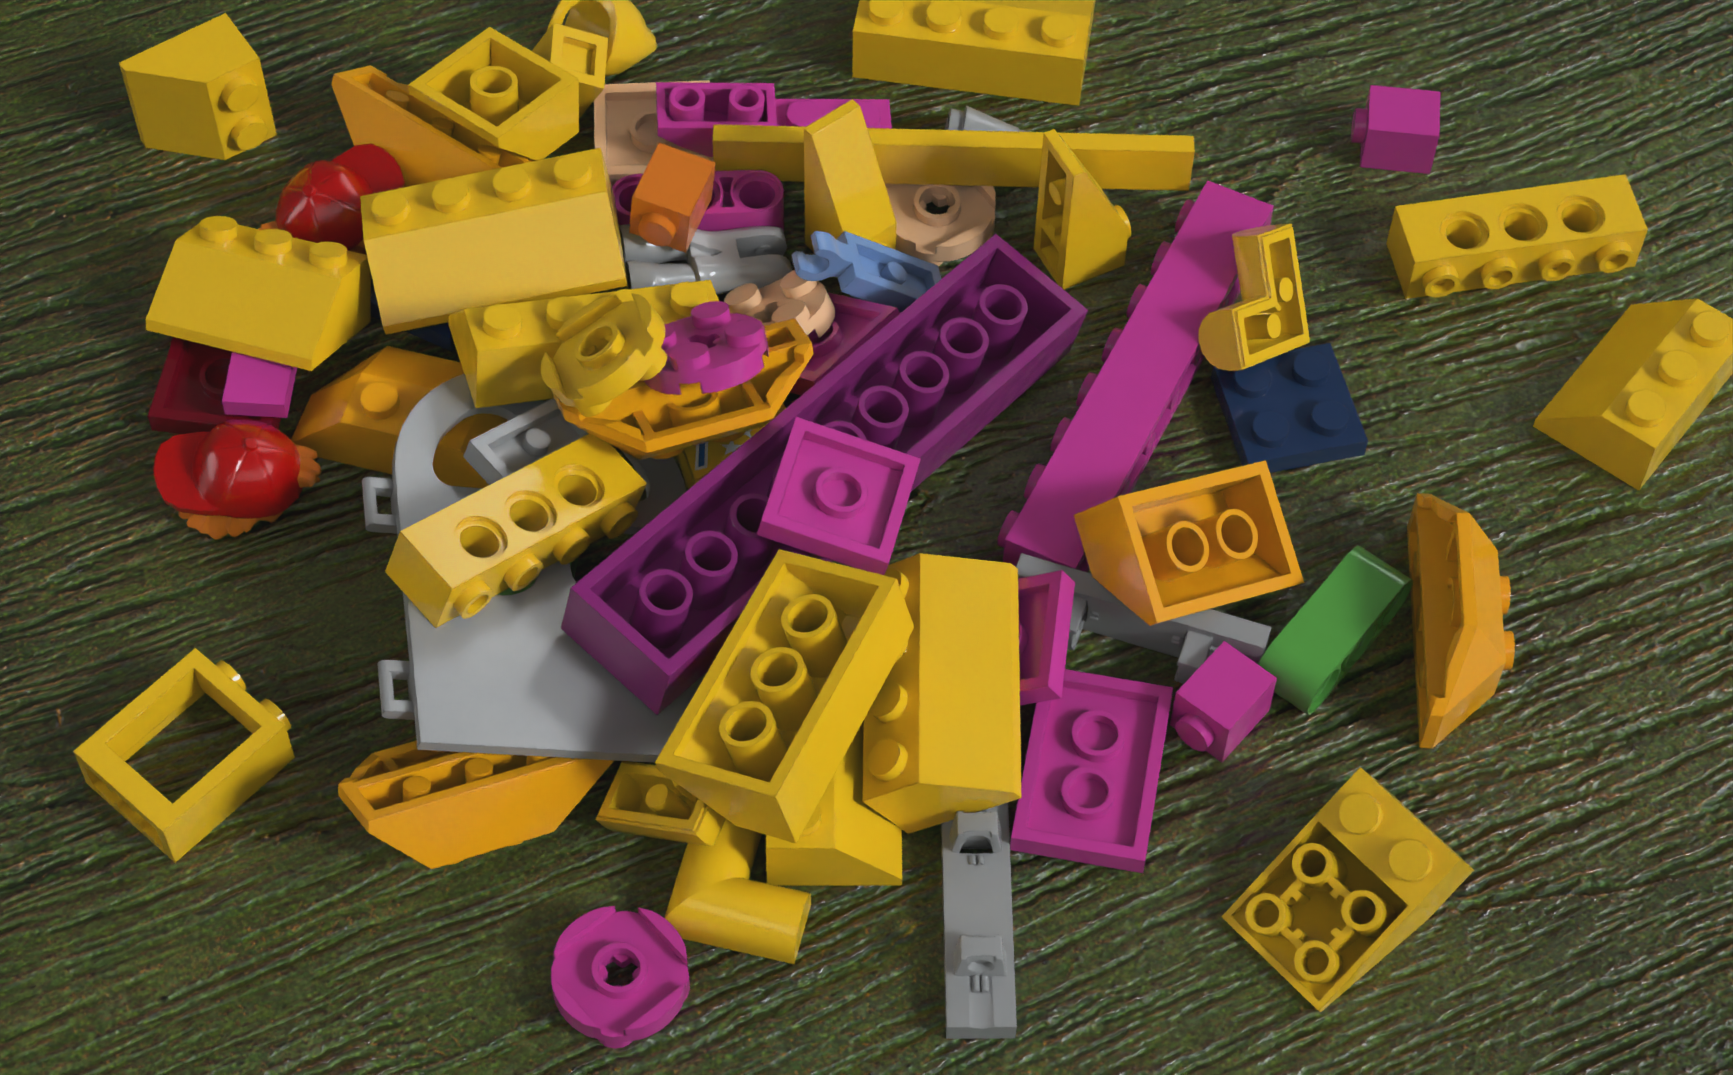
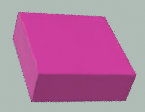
M232 352L222 398L225 414L288 418L297 368Z

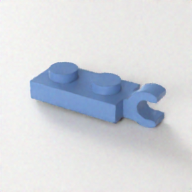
M814 231L810 236L815 255H806L799 251H795L792 254L795 272L800 278L807 281H820L829 277H837L841 292L849 294L856 299L897 307L900 313L942 279L937 265L844 231L837 239L827 232Z

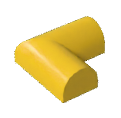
M1292 223L1255 227L1232 234L1242 301L1209 313L1202 320L1199 328L1201 351L1208 362L1216 368L1227 371L1244 370L1310 343Z
M622 761L595 820L605 828L615 832L712 847L717 841L726 818L660 772L656 765Z
M726 819L717 841L712 847L687 843L664 917L674 926L681 938L795 964L811 907V893L749 879L762 833L738 827Z

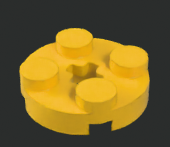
M631 293L634 301L622 303L617 295L613 294L599 298L586 305L570 317L555 334L562 344L556 351L554 358L552 359L545 351L541 361V376L544 383L564 405L576 407L583 416L591 417L603 412L609 406L612 399L627 391L638 381L653 378L666 364L667 354L661 348L665 339L664 322L650 303L639 294Z

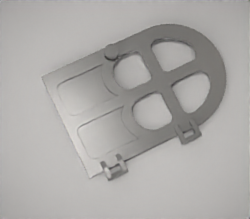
M465 374L452 378L431 390L415 405L402 425L394 448L392 479L365 477L362 479L366 530L370 532L394 533L399 536L401 530L483 489L451 486L438 479L433 470V457L440 441L455 425L467 417L476 414H494L511 420L550 399L475 408ZM622 451L638 474L647 483L645 487L647 498L638 502L635 508L638 511V516L634 523L622 534L635 535L686 492L684 480L673 457L667 459H654L650 457L639 460ZM376 496L390 497L392 515L378 514ZM559 561L543 569L535 578V583L525 591L514 595H496L474 616L463 619L459 615L437 628L429 622L403 592L409 661L381 660L377 663L382 717L415 720L417 750L653 763L658 758L706 673L661 713L656 715L561 629L570 588L576 584V581L572 576L570 563L562 565ZM393 679L407 680L409 701L394 700Z

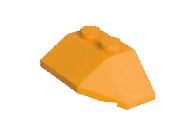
M371 65L334 73L331 86L354 146L372 143L386 150L395 158L400 166L405 187L536 161L495 146L410 95L407 84L398 83L390 79L386 73Z
M792 318L764 326L769 348V357L764 354L762 355L764 368L748 381L722 391L702 394L700 382L690 384L679 383L681 395L665 394L651 389L644 381H638L627 391L612 399L609 406L603 412L591 417L583 416L576 407L564 405L553 392L552 395L565 421L639 460L650 457L654 459H667L680 454L684 448L709 441L730 442L743 436L746 431L765 426L774 418L814 354L811 340L797 320Z
M386 346L313 393L309 398L291 441L296 445H303L316 450L319 458L392 475L394 448L407 416L415 405L431 390L452 378L464 374L461 362ZM476 414L465 418L455 425L443 437L435 450L433 470L438 479L451 486L487 487L489 484L463 456L470 440L509 420L494 414Z
M1417 493L1407 526L1409 572L1410 578L1414 580L1411 589L1419 748H1434L1495 694L1502 671L1511 670L1513 667L1515 639L1513 631H1504L1503 614L1506 615L1509 611L1511 587L1509 577L1500 576L1498 550L1470 513L1431 494Z
M416 740L371 753L355 768L350 778H344L338 784V796L369 834L428 868L435 869L445 865L456 864L464 859L503 847L518 845L526 840L554 832L614 760L417 750Z

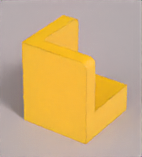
M553 23L533 48L532 52L579 78L580 118L604 90L608 38Z

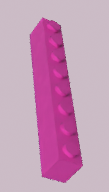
M1208 180L1196 201L1190 199L1185 201L1175 224V233H1177L1172 244L1166 241L1162 242L1152 263L1151 275H1154L1148 286L1139 284L1131 297L1126 317L1129 318L1123 330L1115 327L1107 339L1101 358L1102 362H1105L1098 374L1089 372L1085 377L1076 401V406L1079 407L1072 420L1064 417L1059 423L1050 447L1053 455L1047 466L1038 463L1033 469L1024 492V498L1027 499L1020 513L1012 510L1007 515L997 540V545L1004 548L1003 562L1011 563L1016 567L1020 555L1023 553L1088 573L1090 569L1073 515L1117 496L1132 492L1205 358L1199 345V328L1202 320L1209 313L1234 304L1240 293L1232 234L1246 229L1270 225L1273 205Z

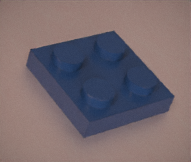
M1331 343L1294 349L1244 370L1227 371L1213 366L1211 381L1242 466L1266 460L1269 471L1272 473L1365 455L1368 439Z

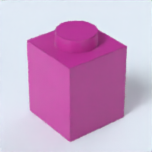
M1370 85L1365 108L1355 107L1352 120L1351 143H1361L1360 167L1430 174L1440 133L1441 92Z
M1223 641L1176 692L1170 726L1176 729L1179 737L1188 746L1197 751H1206L1220 762H1223L1269 712L1277 678Z

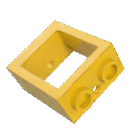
M196 648L73 751L86 783L174 863L295 758L287 732L291 729V724L282 710L266 698L259 703L245 691L247 688L243 679L228 663L220 660L214 664ZM206 693L247 728L252 735L172 804L125 761Z

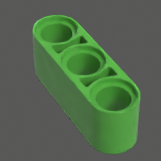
M1357 545L1273 640L1261 657L1258 665L1277 678L1274 693L1307 715L1315 712L1395 617L1406 601L1414 580L1361 546Z

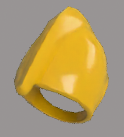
M560 0L547 28L548 31L553 23L562 25L566 14L569 12L564 26L607 37L608 48L605 77L624 72L649 56L657 48L654 34L646 26L640 11L630 0Z

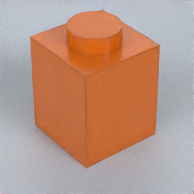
M658 143L632 196L629 233L641 236L653 245L668 246L686 253L712 198L716 162Z

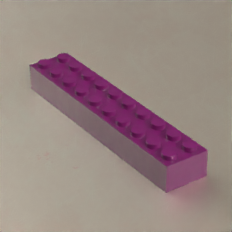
M995 234L570 588L561 629L658 715L709 670L779 549L829 562L833 561L756 535L796 417L921 458L911 489L913 491L1070 352L1088 309Z

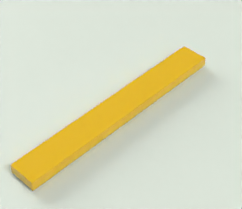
M713 125L712 142L713 162H716L715 171L762 170L774 174L780 181L804 182L805 127ZM867 128L885 184L1039 187L1044 132ZM1058 132L1102 189L1189 191L1195 154L1194 136Z

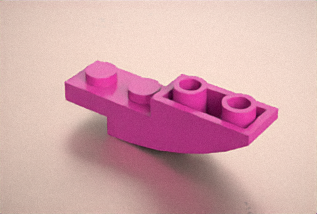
M656 82L657 135L685 149L713 157V125L806 127L852 99H775L774 83ZM853 99L861 107L867 128L892 129L889 99Z

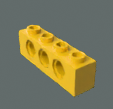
M1623 174L1395 206L1386 244L1405 299L1425 296L1438 298L1453 292L1481 288L1500 289L1516 283L1537 280L1557 281L1567 276L1601 271L1604 273H1614L1625 268L1635 267L1648 229L1627 176Z
M589 433L401 530L385 572L435 628L459 615L463 619L470 618L480 612L490 602L492 597L508 588H511L512 591H519L528 586L548 566L558 561L562 565H566L578 558L592 542L605 535L609 539H613L624 533L638 516V511L635 508L647 483L611 444Z

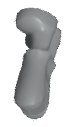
M630 224L619 225L628 285L624 289L711 280L717 295L728 294L736 287L747 283L756 284L758 289L782 279L786 274L793 271L791 262L783 256L787 245L783 229L779 227L749 226L721 231L697 229L685 253L668 246L653 245L641 236L629 233ZM686 260V264H660Z

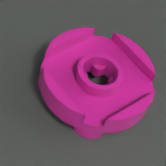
M712 301L699 304L691 310L690 317L664 324L665 339L661 348L667 354L666 364L656 376L644 382L655 391L681 395L679 383L690 384L700 382L702 394L718 392L742 384L756 376L764 368L762 355L764 354L769 357L765 327L761 321L751 316L730 313L729 305L725 302Z
M609 906L589 911L572 922L557 941L554 950V961L551 967L552 990L556 1006L564 1019L573 1028L588 1037L598 1039L605 1047L613 1049L623 1048L632 1043V1041L641 1040L657 1033L675 1018L690 991L687 953L683 939L669 921L651 910L638 907V913L631 911L616 912L615 906ZM615 962L623 968L633 963L637 966V969L632 973L633 982L625 986L607 984L608 972L606 966Z

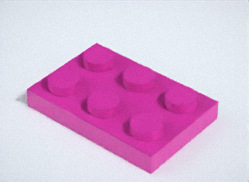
M1065 669L1062 698L1037 702L1035 706L1021 781L1022 798L1018 799L1010 850L1143 873L1173 687Z

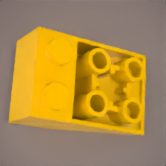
M1360 767L1221 917L1319 1012H1322L1424 924L1474 869L1382 784Z

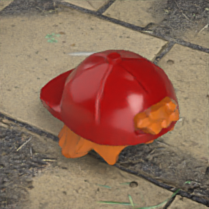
M372 143L355 145L332 161L318 160L311 162L299 170L284 186L279 196L275 221L263 223L258 229H281L289 232L293 238L314 243L336 242L344 245L348 251L367 255L363 239L360 196L405 187L402 170L392 155Z
M228 420L218 424L210 432L174 435L160 444L155 456L153 472L158 492L164 502L179 511L181 519H188L186 522L188 527L197 529L201 534H208L213 539L218 540L227 534L236 538L244 531L247 533L259 520L275 522L283 511L299 498L303 487H312L315 483L320 482L318 476L321 475V467L315 462V459L318 457L316 450L294 444L287 435L272 425L250 420Z

